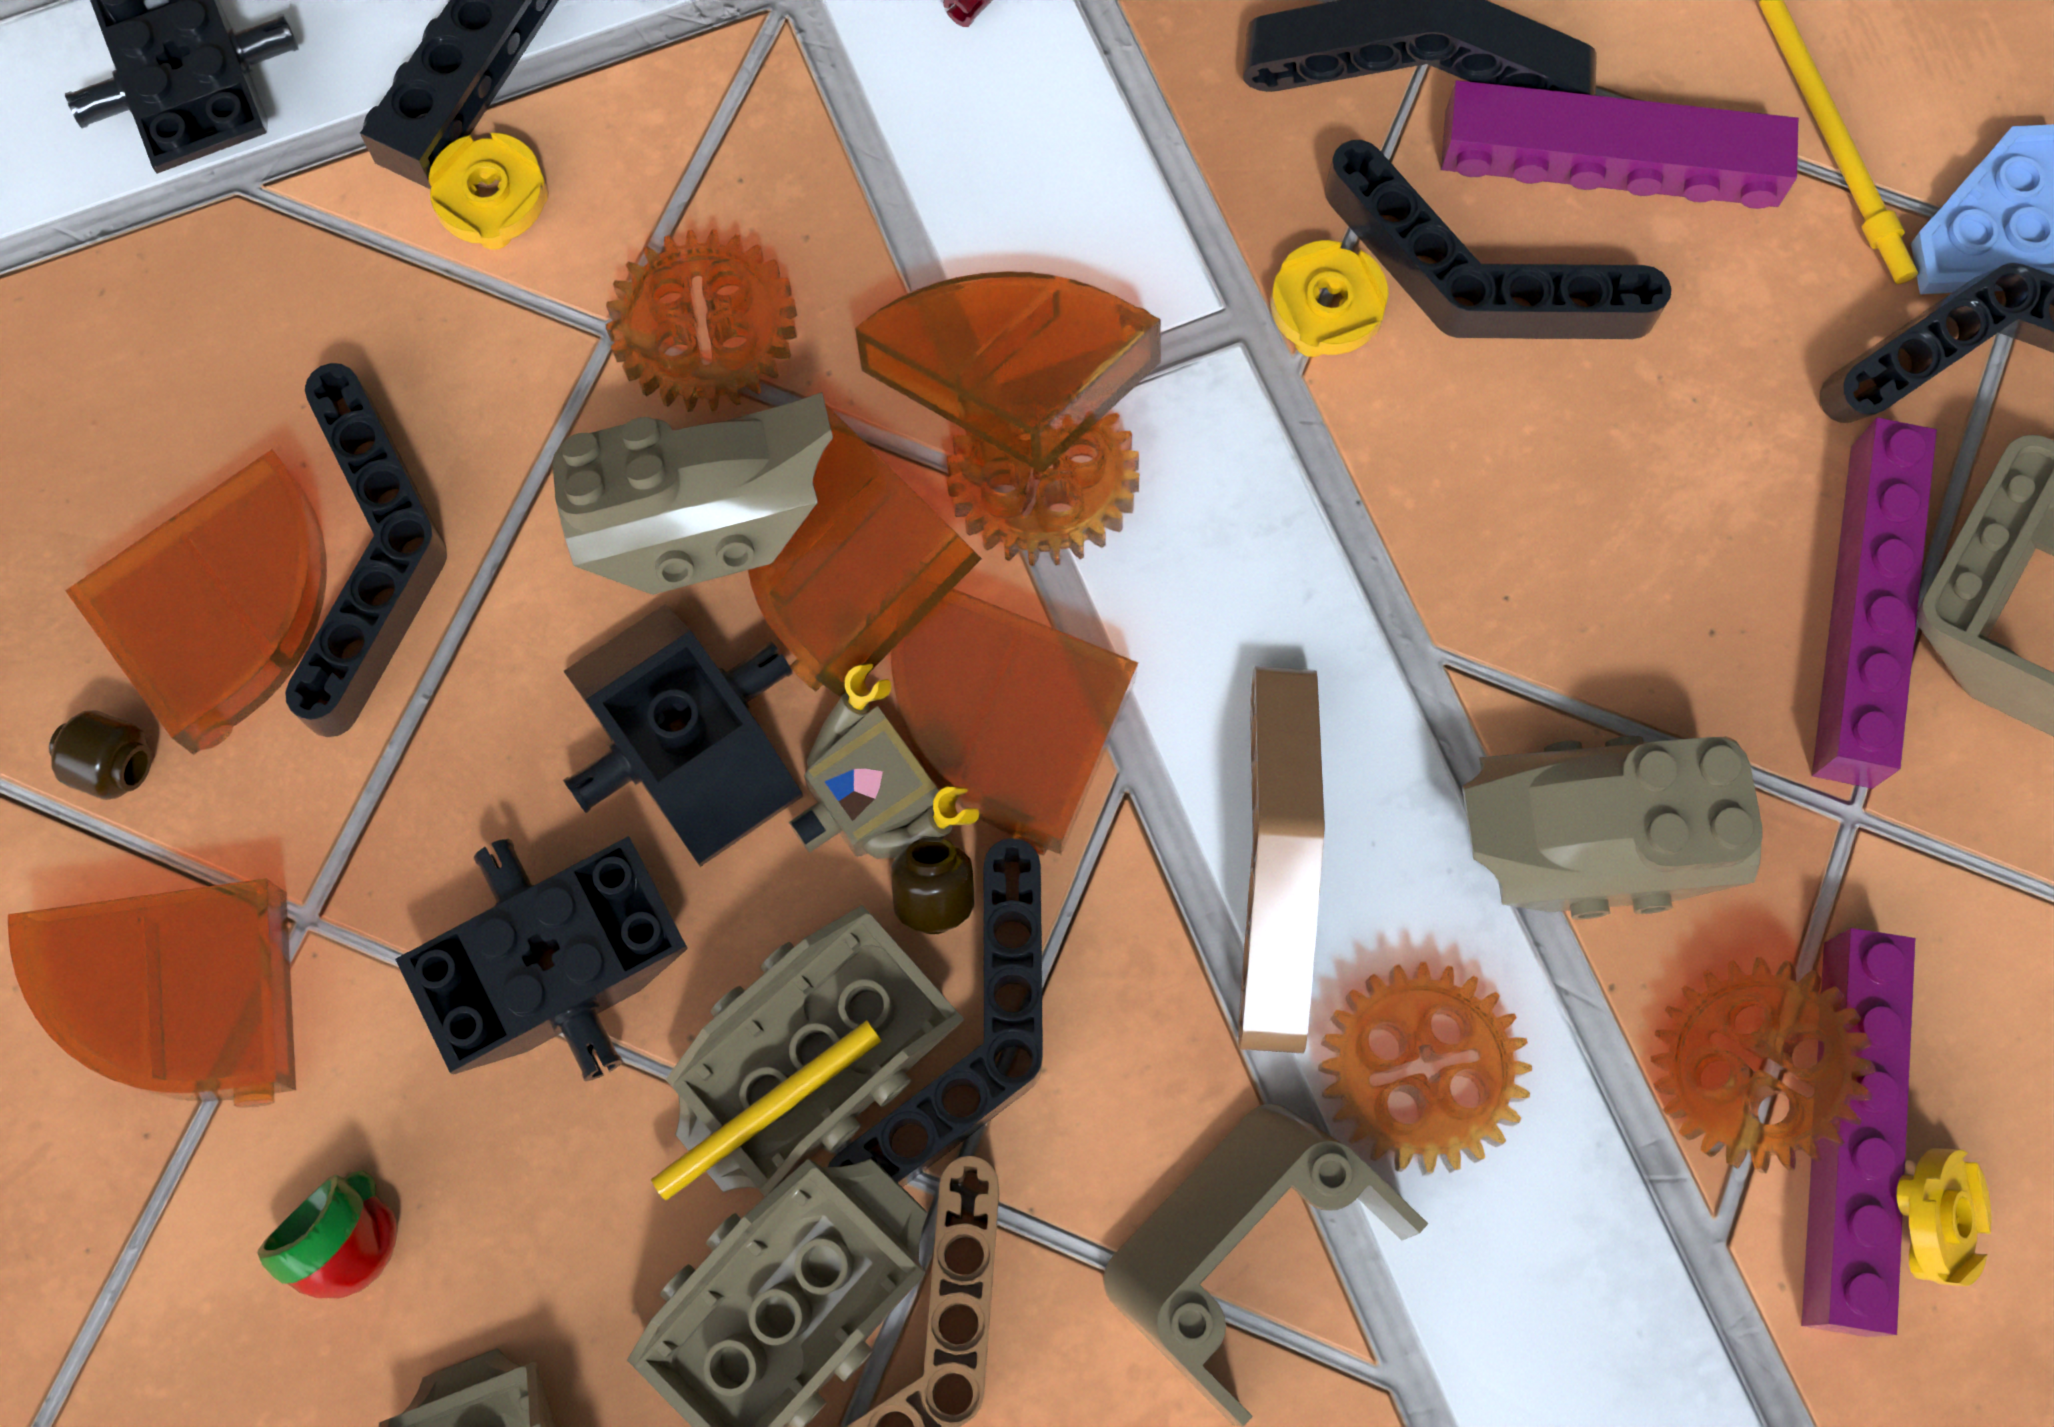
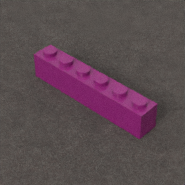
M1456 80L1445 111L1441 170L1458 172L1466 177L1489 175L1515 178L1517 181L1527 184L1543 181L1570 184L1582 190L1607 188L1629 191L1637 196L1661 194L1685 197L1693 202H1708L1711 200L1742 203L1744 206L1753 209L1769 206L1779 207L1797 179L1799 118Z
M1877 417L1851 446L1812 769L1813 777L1873 789L1901 769L1937 429Z
M1849 928L1824 942L1801 1325L1803 1327L1863 1337L1897 1335L1903 1214L1900 1212L1897 1203V1186L1901 1176L1905 1175L1916 938Z

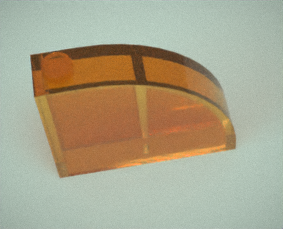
M987 272L940 281L897 298L880 308L855 328L862 372L1042 474L1161 363L1160 318L1093 285L1043 273Z
M825 403L833 439L823 451L813 477L818 503L774 562L749 569L748 574L756 602L765 620L783 644L797 658L790 665V668L815 692L824 685L841 698L843 694L847 693L845 677L848 671L853 667L870 663L873 664V670L982 558Z
M271 449L65 591L170 737L191 754L195 755L202 749L213 748L225 741L232 733L235 725L262 706L283 685L301 660L316 630L324 604L327 583V557L324 537L318 517L308 496L282 460Z
M911 572L899 600L893 624L891 665L899 715L916 756L941 789L945 787L968 788L967 793L960 795L956 801L962 808H978L980 820L1013 835L1012 838L1026 841L1033 846L1038 855H1045L1047 849L1061 855L1136 681L1139 662Z
M267 878L8 914L10 954L15 976L25 1001L36 1020L50 1038L68 1055L88 1069L110 1080L157 1096L184 1101L209 1102L233 1100L234 1107L242 1108L270 1105L275 1102V1093L296 1091L287 893Z

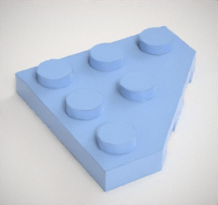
M2054 124L2012 126L1985 159L1972 171L1948 201L1911 242L1914 265L1918 271L1917 281L1920 294L1953 293L1973 278L2009 263L2024 264L2054 275ZM1995 284L1994 291H2003L2000 286Z

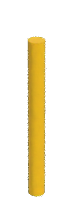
M866 1020L651 1179L653 1186L660 1196L667 1201L881 1043L882 1039L869 1021Z

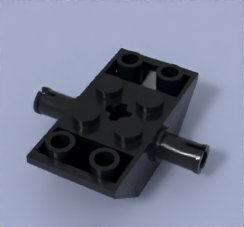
M90 0L116 70L112 71L113 77L74 92L69 91L65 93L70 111L82 129L95 122L130 110L151 166L156 174L267 133L268 118L250 72L253 71L251 65L292 50H299L294 34L284 14L278 15L275 19L236 32L231 26L219 0Z
M664 604L564 670L563 672L612 741L607 744L611 750L571 777L563 779V782L584 812H589L593 806L629 782L633 781L635 785L641 782L701 867L802 798L803 794L748 710L750 709L749 701L786 676L789 677L793 674L784 656L777 653L779 650L772 641L768 642L765 647L726 672L723 668H717L691 630ZM677 719H680L686 725L683 729L672 732L670 724Z
M629 836L536 885L531 884L514 850L512 840L502 839L495 841L491 844L502 864L501 868L493 854L490 855L486 847H483L474 855V860L479 865L497 901L496 905L401 955L395 960L451 1074L454 1075L526 1053L563 1033L582 1071L584 1081L604 1076V1073L593 1054L594 1050L603 1067L607 1066L609 1072L620 1066L623 1060L617 1054L598 1014L641 991L684 953L688 947ZM553 949L556 951L552 955L554 966L544 970L538 965V961L546 951Z

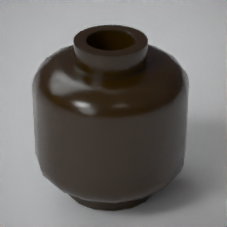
M96 710L82 711L70 718L67 723L60 725L53 733L49 743L51 767L56 779L70 788L102 800L117 799L125 793L137 789L146 779L152 763L151 750L148 747L144 732L133 723Z
M922 838L914 841L908 848L899 853L892 863L891 879L894 912L904 925L926 934H941L956 928L969 918L975 905L973 868L970 857L961 848L943 838Z

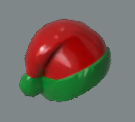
M362 1170L348 1173L344 1178L336 1174L328 1178L263 1241L257 1252L263 1267L282 1284H288L299 1293L314 1298L340 1299L361 1292L379 1278L389 1263L397 1239V1223L394 1212L375 1197L376 1184L373 1177Z

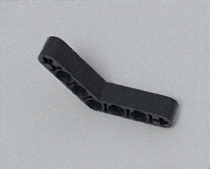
M1337 0L1266 14L1250 21L1246 33L1243 78L1245 83L1251 88L1259 91L1274 92L1428 64L1469 82L1596 95L1597 53L1592 46L1487 0Z
M1350 140L1341 144L1335 150L1325 186V195L1330 206L1437 328L1448 336L1455 338L1514 339L1642 338L1650 333L1671 298L1672 288L1669 279L1662 271L1646 265L1481 264L1376 146L1364 140ZM1380 215H1391L1400 221L1391 222L1385 220ZM1417 256L1431 257L1436 263L1429 264L1423 262ZM1453 297L1466 298L1469 301H1471L1474 306L1462 305L1458 303ZM1512 298H1523L1526 301H1528L1531 306H1522L1516 303ZM1571 298H1579L1585 301L1589 307L1579 306Z
M2009 263L1973 278L1833 373L1823 383L1820 390V404L1823 411L1831 419L1840 423H1851L1882 412L1997 333L2054 353V322L2049 313L2050 304L2054 306V275L2024 264ZM1995 284L2000 286L2005 293V306L2001 305L1995 297ZM1948 316L1957 323L1959 328L1957 339L1949 334L1946 327ZM1900 348L1904 349L1911 358L1912 368L1910 372L1905 371L1899 363L1898 352ZM1871 379L1876 384V386L1868 388L1856 398L1854 397L1853 392L1858 389L1860 382Z
M329 363L318 367L306 380V398L374 536L292 675L285 691L286 703L291 712L310 730L324 737L339 736L348 731L356 722L441 573L447 559L446 546L372 399L349 367L343 364ZM344 398L351 410L350 413L341 415L338 411L339 406L337 404V401ZM374 442L372 447L365 453L354 454L356 449L363 443ZM392 489H399L398 494L391 501L383 504L378 503L382 494ZM414 538H424L422 545L417 550L411 553H401L408 541ZM389 588L395 589L393 596L382 605H372L374 597L379 592ZM364 640L363 648L357 655L351 658H342L344 649L350 643ZM333 672H336L343 679L340 680ZM319 699L323 701H328L326 705L317 702L319 701Z
M1016 838L1000 840L989 849L985 856L983 866L984 1043L840 1151L829 1162L828 1167L848 1166L869 1159L877 1162L875 1156L869 1150L879 1144L887 1162L898 1171L892 1178L900 1186L904 1187L1028 1092L1039 1080L1043 1061L1041 864L1038 853L1026 841ZM1008 862H1017L1021 872L1019 876V901H1006V877L1004 872ZM1011 921L1019 922L1026 926L1031 936L1027 943L1019 948H1006L999 944L995 938V932L1001 925ZM1012 983L1023 986L1031 995V1001L1028 1006L1014 1013L1004 1011L995 1001V995L998 990ZM1013 1046L1025 1050L1032 1060V1066L1028 1072L1015 1078L1003 1075L995 1066V1059L998 1054L1005 1048ZM966 1085L973 1088L979 1094L981 1099L979 1107L973 1114L967 1117L958 1118L952 1116L943 1106L944 1098L950 1089ZM914 1124L927 1132L928 1142L921 1154L913 1158H904L898 1156L892 1150V1139L899 1128Z

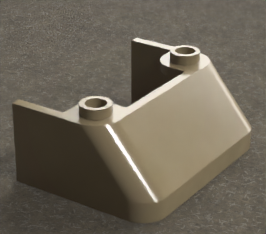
M2027 435L2012 441L2004 451L1917 611V620L1926 638L1969 696L2054 737V673L2019 657L2010 648L1988 638L2035 549L2037 548L2054 556V440L2039 435Z
M1264 1104L1251 1110L1113 1255L1105 1268L1103 1276L1104 1289L1111 1303L1232 1425L1244 1427L1253 1416L1202 1366L1219 1348L1226 1330L1223 1310L1218 1302L1200 1285L1291 1187L1310 1205L1325 1211L1342 1209L1358 1198L1401 1241L1420 1234L1429 1224L1353 1150L1293 1111L1278 1104Z

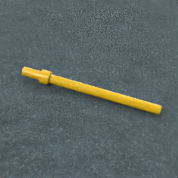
M1760 0L1759 6L1865 220L1862 230L1871 248L1879 249L1896 284H1903L1912 280L1918 275V271L1901 239L1905 231L1894 210H1887L1784 0Z

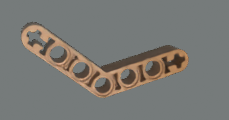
M1255 666L1252 674L1250 695L1252 852L1239 1004L1238 1046L1241 1050L1304 1054L1308 1036L1325 830L1318 676L1316 670Z
M975 1156L960 1157L946 1167L940 1180L923 1376L847 1427H878L881 1420L891 1412L906 1414L912 1420L914 1427H961L973 1419L981 1409L985 1392L1000 1195L998 1176L993 1167L984 1159ZM966 1173H977L979 1184L989 1187L988 1194L977 1195L974 1204V1220L988 1218V1225L985 1230L967 1223L947 1227L948 1216L950 1215L962 1220L963 1202L960 1193L952 1192L951 1189L953 1184L964 1182ZM960 1238L975 1240L981 1245L984 1252L981 1266L975 1272L967 1275L954 1273L946 1264L947 1249L952 1242ZM963 1305L976 1313L979 1326L972 1340L965 1344L956 1345L944 1339L940 1329V1322L946 1310L953 1306ZM956 1373L963 1375L969 1380L973 1390V1398L966 1411L961 1414L951 1415L943 1412L938 1407L934 1392L941 1378L948 1374Z

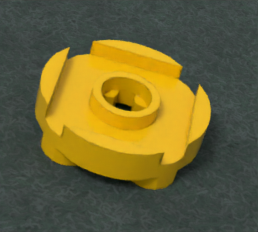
M490 133L492 139L482 138L473 141L472 136L469 135L452 142L436 157L430 168L428 180L431 185L430 200L439 221L452 235L470 243H481L487 249H501L508 245L512 238L521 235L534 224L548 200L549 192L536 156L522 141L503 133ZM495 180L500 181L497 186L498 191L489 197H479L478 190L476 189L477 184L483 182L490 185Z
M1321 240L1297 248L1282 263L1281 270L1276 275L1270 300L1271 312L1279 330L1287 339L1294 343L1298 352L1304 356L1318 357L1322 354L1339 355L1348 353L1366 344L1379 331L1389 295L1388 284L1378 263L1362 250L1357 255L1351 250L1342 249V242ZM1327 288L1330 294L1341 293L1344 297L1338 302L1337 307L1334 308L1323 306L1317 302L1320 294L1319 289Z
M1930 1149L1920 1158L1914 1175H1902L1899 1179L1897 1203L1900 1212L1905 1216H1909L1912 1242L1909 1249V1267L1911 1273L1917 1279L1932 1280L1938 1284L1969 1286L1977 1281L1985 1267L1988 1254L1975 1253L1978 1233L1991 1234L1992 1217L1989 1191L1979 1164L1977 1162L1963 1161V1158L1968 1154L1963 1149Z

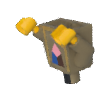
M872 663L859 665L848 671L845 677L847 693L841 696L824 721L807 758L808 770L804 777L809 791L818 803L795 817L789 824L809 853L839 833L856 857L869 854L876 859L896 858L899 853L916 840L929 837L944 838L952 831V825H970L979 818L978 808H967L959 813L956 812V801L960 795L967 793V787H945L939 791L880 708L877 706L869 711L868 702L885 698L889 695L892 688L889 679L879 680L873 686L871 692L867 689L865 677L872 670Z

